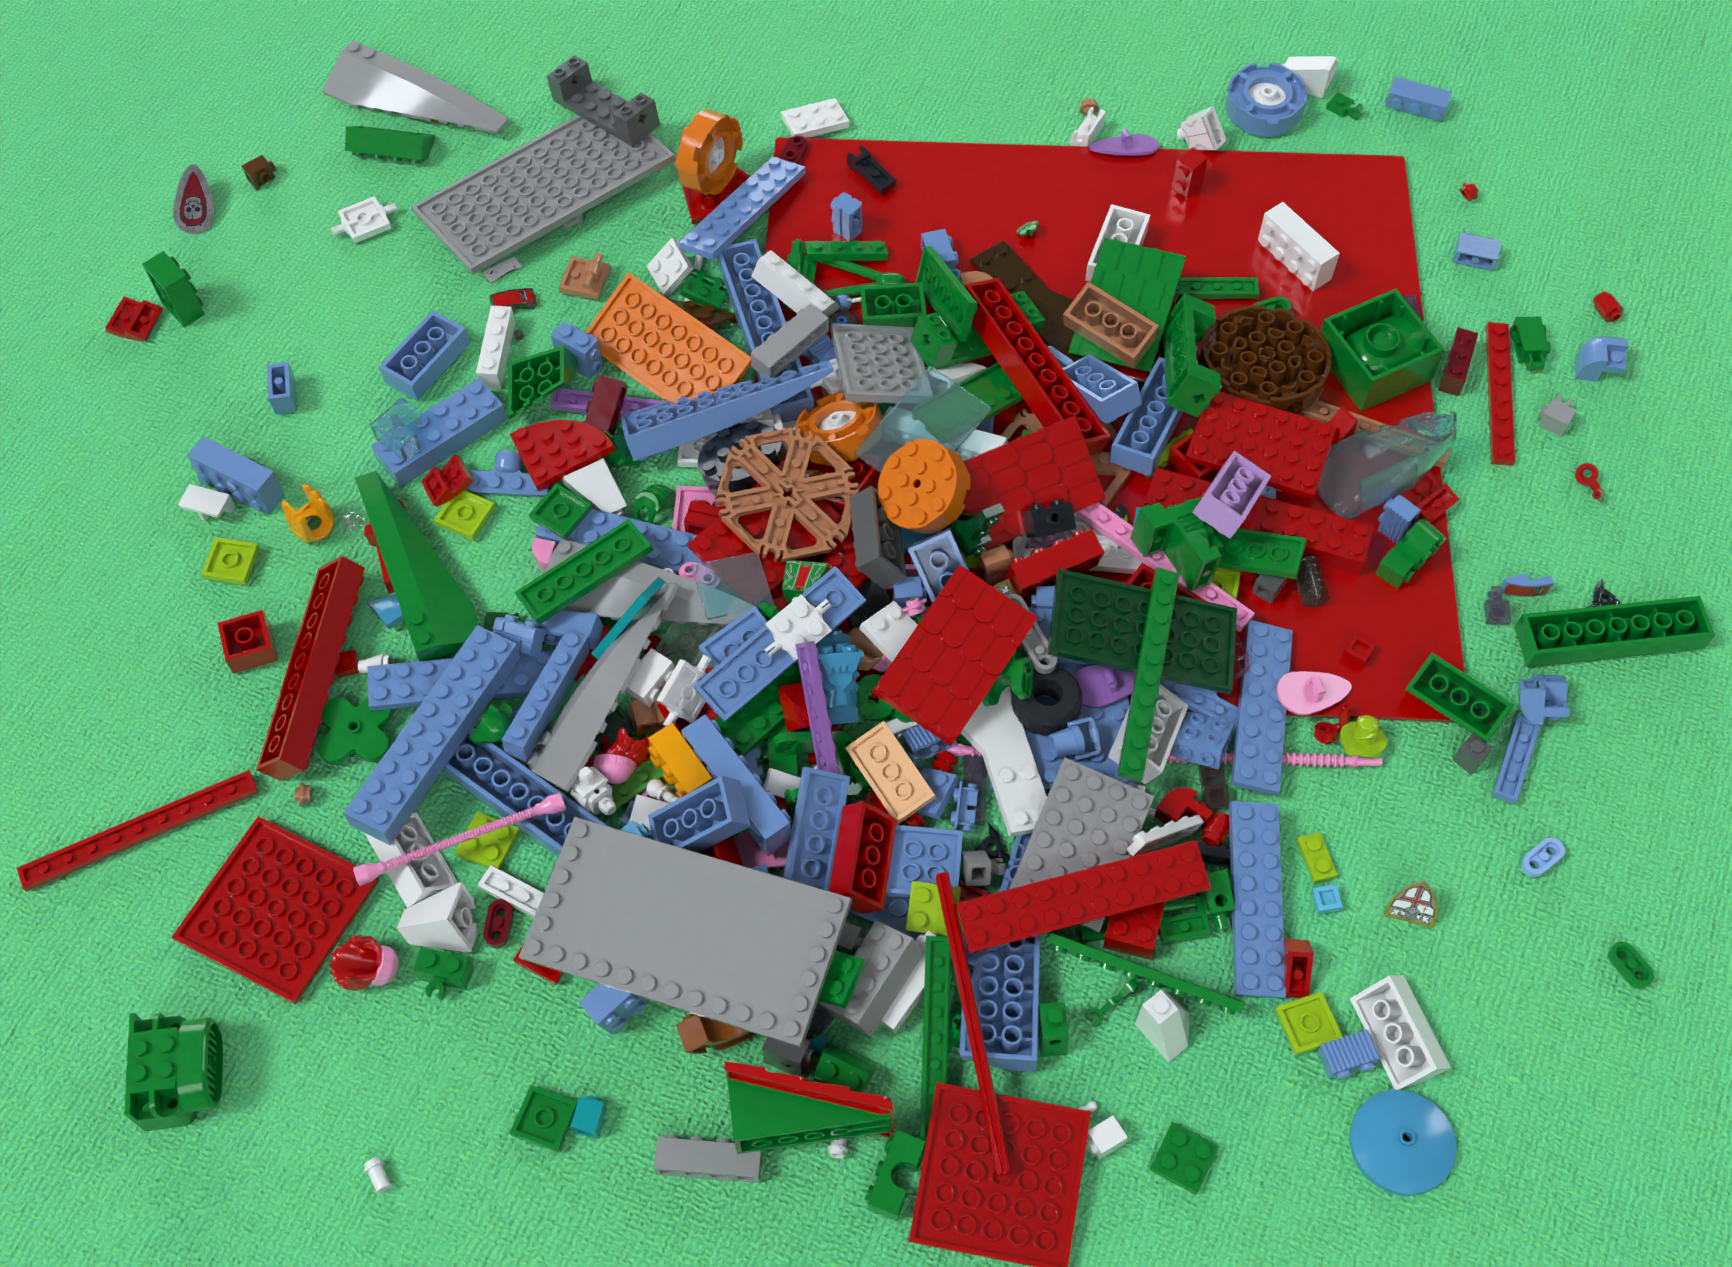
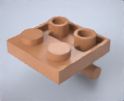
M596 253L593 260L571 256L559 285L560 293L599 300L610 274L611 265L601 262L603 259L601 253Z

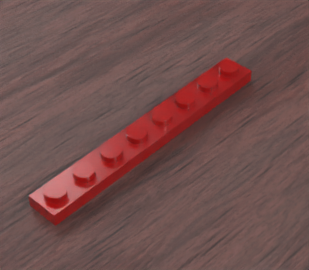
M1487 322L1486 352L1491 464L1513 466L1515 463L1509 324Z

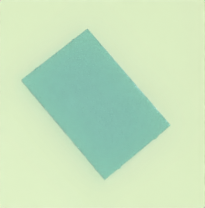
M930 366L858 447L854 454L881 473L888 457L912 440L930 439L956 452L991 412L992 407L949 379L945 374Z

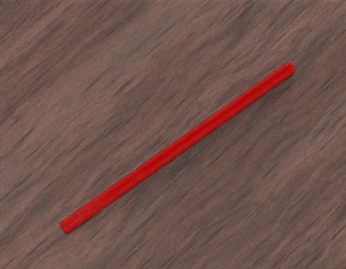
M948 872L936 874V883L996 1172L998 1175H1006L1011 1172L957 910Z

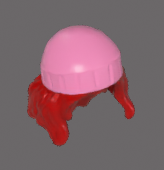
M622 727L617 732V740L611 745L607 735H604L602 737L604 750L594 757L593 766L608 779L607 783L621 784L625 782L633 773L635 767L641 766L644 761L649 759L650 753L647 748L650 747L648 741L650 736L647 735L642 739L634 740L628 736L627 731Z
M352 935L347 943L342 944L332 953V961L329 963V966L332 968L330 973L333 975L334 981L338 982V985L344 989L352 991L363 990L369 985L382 986L390 983L398 973L399 959L393 949L388 946L379 945L372 936Z

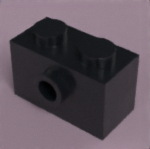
M1063 499L1052 500L1049 506L1044 507L1043 503L1030 505V510L1022 511L1027 538H1037L1077 529L1072 502H1063Z

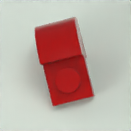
M1176 788L1165 795L1157 806L1154 817L1167 824L1170 821L1175 823L1184 816L1192 817L1199 815L1204 821L1201 826L1205 828L1213 811L1206 804L1195 801L1197 791L1190 788Z

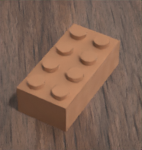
M1087 282L1063 314L1066 327L1133 369L1159 336V325Z

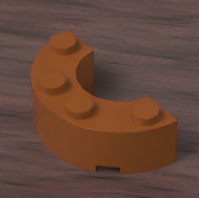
M689 1014L682 1019V1022L676 1024L685 1052L689 1054L707 1053L706 1048L715 1046L717 1051L757 1035L696 1014Z

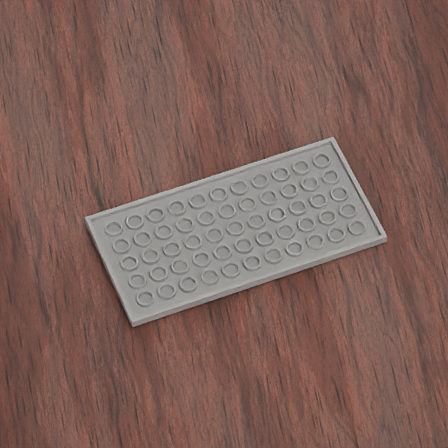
M577 115L414 204L411 208L425 226L474 275L675 161V155L651 133L634 146H631Z
M574 817L519 957L535 964L802 1048L852 899Z

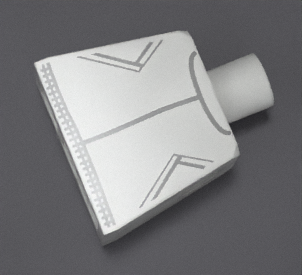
M1214 106L1190 115L1181 123V128L1177 130V137L1180 140L1186 139L1188 147H1194L1197 150H1217L1226 141Z

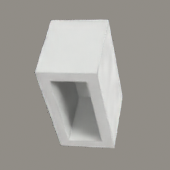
M651 648L640 661L626 691L629 695L650 707L653 702L657 701L658 696L674 671L675 665L671 660Z

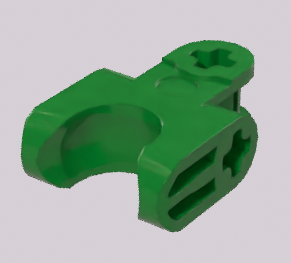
M1017 648L982 700L986 707L997 705L1001 693L1009 686H1011L1012 691L1020 700L1030 698L1033 665L1031 660L1025 657V652L1022 648Z

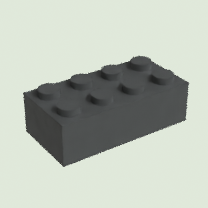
M870 486L850 497V513L852 515V531L854 534L853 547L856 554L855 565L860 573H864L873 583L878 584L885 590L907 578L901 527L887 518L883 509L884 506L881 505L878 498V490Z

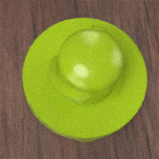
M1363 715L1359 716L1357 721L1345 724L1339 734V740L1344 747V752L1350 756L1358 755L1373 759L1380 758L1386 749L1387 738L1379 729V721L1372 716Z

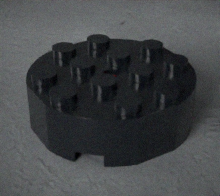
M751 421L718 431L712 440L705 443L698 457V468L709 492L716 496L729 450L731 452L732 446L742 450L743 448L739 445L740 439H744L745 436L776 431L777 429L758 421ZM776 442L758 447L775 466L779 465L783 460L785 461L787 450L784 442ZM736 467L732 471L728 489L731 493L751 489L758 482L742 467Z

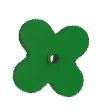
M343 698L328 700L321 716L323 723L330 731L318 743L317 750L319 756L325 763L330 765L341 764L351 755H359L363 760L371 763L381 761L391 747L387 736L381 731V728L389 722L393 710L370 711L369 698L365 699L357 707H354Z

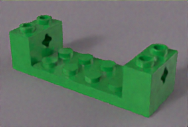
M1024 291L1010 294L1034 329L1040 334L1045 319ZM937 313L918 317L910 342L930 371L993 355L973 325L971 333L968 334L967 342H961L945 326Z
M1184 293L1169 314L1163 333L1167 405L1198 417L1203 410L1208 408L1210 401L1219 394L1222 387L1220 373L1199 365L1196 359V344L1202 341L1206 330L1214 325L1216 315L1214 305Z

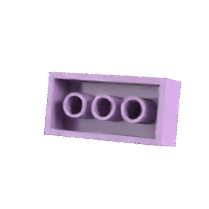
M1233 451L1192 513L1198 516L1200 520L1217 529L1219 533L1231 538L1247 517L1271 475L1236 451Z

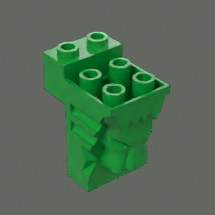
M1202 497L1189 499L1175 506L1170 505L1165 509L1160 502L1144 506L1139 511L1130 536L1143 557L1163 551L1191 591L1210 585L1222 558L1220 552L1224 543L1215 536L1214 528L1211 525L1200 520L1198 516L1192 513Z

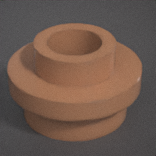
M1085 99L1081 102L1079 110L1081 114L1087 116L1091 107L1094 108L1093 114H1095L1099 110V105L1095 99Z
M300 783V787H295V802H300V806L310 804V785H304V783Z

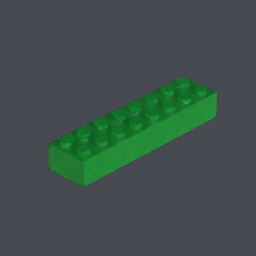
M1701 596L1522 614L1514 627L1526 667L1705 649L1715 636Z

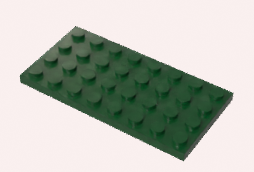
M1058 569L1047 654L1136 674L1151 589ZM1176 595L1161 679L1229 694L1232 691L1237 608Z

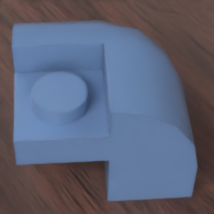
M1600 336L1593 337L1580 348L1576 356L1575 379L1597 381L1602 371L1624 374L1627 369L1626 351L1629 347L1627 339Z
M1531 675L1530 680L1524 681V679H1519V705L1526 719L1534 724L1543 725L1544 718L1552 720L1569 718V707L1566 701L1568 683L1564 675Z

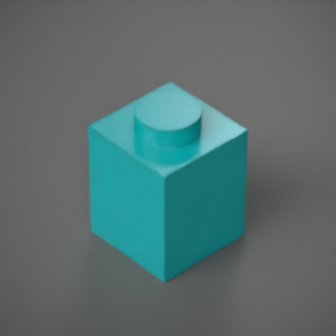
M588 1095L587 1098L579 1097L571 1123V1129L574 1134L599 1139L607 1111L605 1103L602 1102L601 1098Z

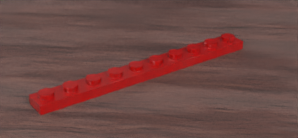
M247 770L19 866L17 871L22 888L27 892L258 794L259 791L250 770Z

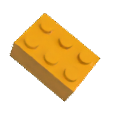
M673 723L648 738L650 747L647 749L651 755L649 758L656 768L660 767L664 773L662 776L667 785L675 787L677 797L681 798L713 780Z

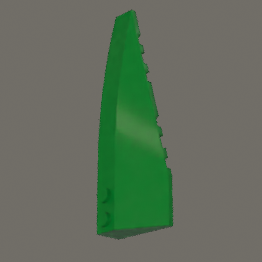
M377 471L355 477L418 660L430 661L458 652L477 625L480 626L472 602Z

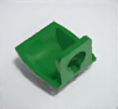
M650 485L635 496L634 500L637 502L632 519L653 524L656 512H662L675 505L676 494L665 485ZM644 507L647 508L649 516L647 521L643 520L639 514L640 510L644 509Z

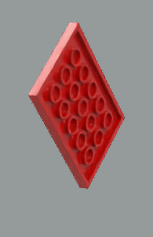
M1220 391L1217 396L1212 398L1208 408L1201 412L1185 456V461L1220 471L1233 451H1236L1271 475L1266 486L1313 500L1337 426Z
M784 460L776 466L781 471L783 469ZM757 483V484H756L755 486H753L752 488H757V487H762V486H761L759 483ZM790 490L788 492L784 491L783 496L785 498L787 496L791 497L792 492ZM824 499L813 501L836 524L841 521L842 517ZM771 510L740 516L738 523L753 538L762 539ZM721 516L688 543L687 547L742 601L753 606H757L783 582L786 562H781L782 554H780L779 559L775 562V554L773 552H768L766 557L762 558L764 549L761 548L758 556L721 520ZM793 517L786 542L787 547L795 550L814 546L817 542L816 538ZM810 557L795 559V561H806Z

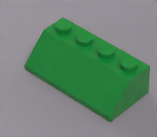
M346 126L345 151H351L354 156H364V153L371 154V158L383 159V156H390V160L402 161V158H407L410 163H421V160L428 159L435 135L367 126Z
M1434 653L1430 654L1405 689L1486 743L1494 735L1514 706V704Z

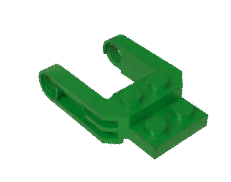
M831 731L832 740L836 746L835 757L840 774L850 776L845 804L849 805L861 790H870L872 787L845 749V747L852 743V738L843 731ZM784 732L774 736L772 739L774 750L779 754L815 753L811 732ZM799 788L790 791L787 789L784 792L788 807H796Z

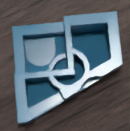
M396 595L367 601L368 606L388 629L404 620Z

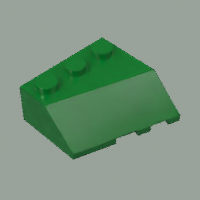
M563 345L509 362L508 418L514 417L577 376V357Z

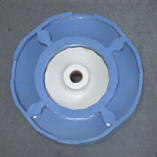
M1257 63L1247 65L1236 73L1230 81L1225 103L1227 115L1234 125L1252 136L1273 137L1284 135L1302 119L1307 100L1306 85L1298 74L1283 65L1269 63V67H1257Z

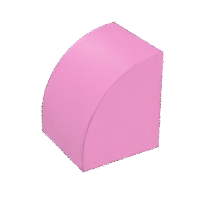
M534 538L532 543L534 558L538 568L545 573L550 556L557 545L555 541Z

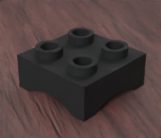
M871 579L864 582L858 590L866 599V602L847 618L851 630L858 628L861 623L891 603L887 590L873 583Z

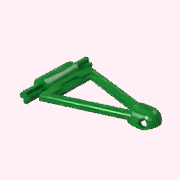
M796 239V241L792 242L791 253L787 256L786 263L814 284L817 261H807L803 255L804 242H801V239ZM819 261L876 281L874 283L823 290L822 292L831 299H835L837 295L842 294L848 296L860 295V287L907 284L905 277L898 273H881L849 261ZM784 303V308H788V311H792V309Z

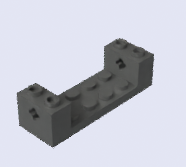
M575 55L546 76L554 102L631 146H634L660 126L654 99L640 93L629 102L594 83L588 63Z
M845 922L835 951L853 956L864 939L861 937V928ZM767 1037L762 1047L765 1064L791 1075L803 1077L804 1072L809 1073L814 1062L811 1041L805 1039L802 1048Z

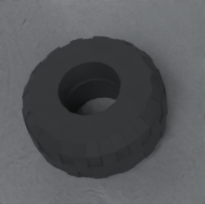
M1056 666L1053 672L1042 674L1033 668L1031 696L1028 699L1020 700L1012 691V710L1018 721L1029 732L1048 736L1067 728V722L1078 719L1082 708V690L1076 678L1066 670ZM1047 695L1055 698L1058 703L1051 706L1042 705L1035 698Z

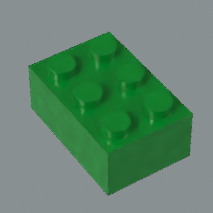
M162 251L142 263L161 303L184 328L205 315L202 309L204 304L195 295L197 293L195 286L189 282L191 279L190 275L184 268H179L180 265L173 256L169 257Z
M923 283L860 287L863 325L915 328L918 317L926 315Z

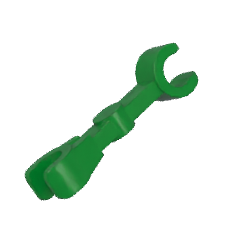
M1133 978L1129 980L1119 991V994L1110 998L1101 1009H1090L1086 1014V1019L1095 1014L1099 1017V1020L1094 1022L1092 1026H1100L1103 1015L1111 1008L1117 1006L1120 1000L1133 995L1138 990L1139 983Z

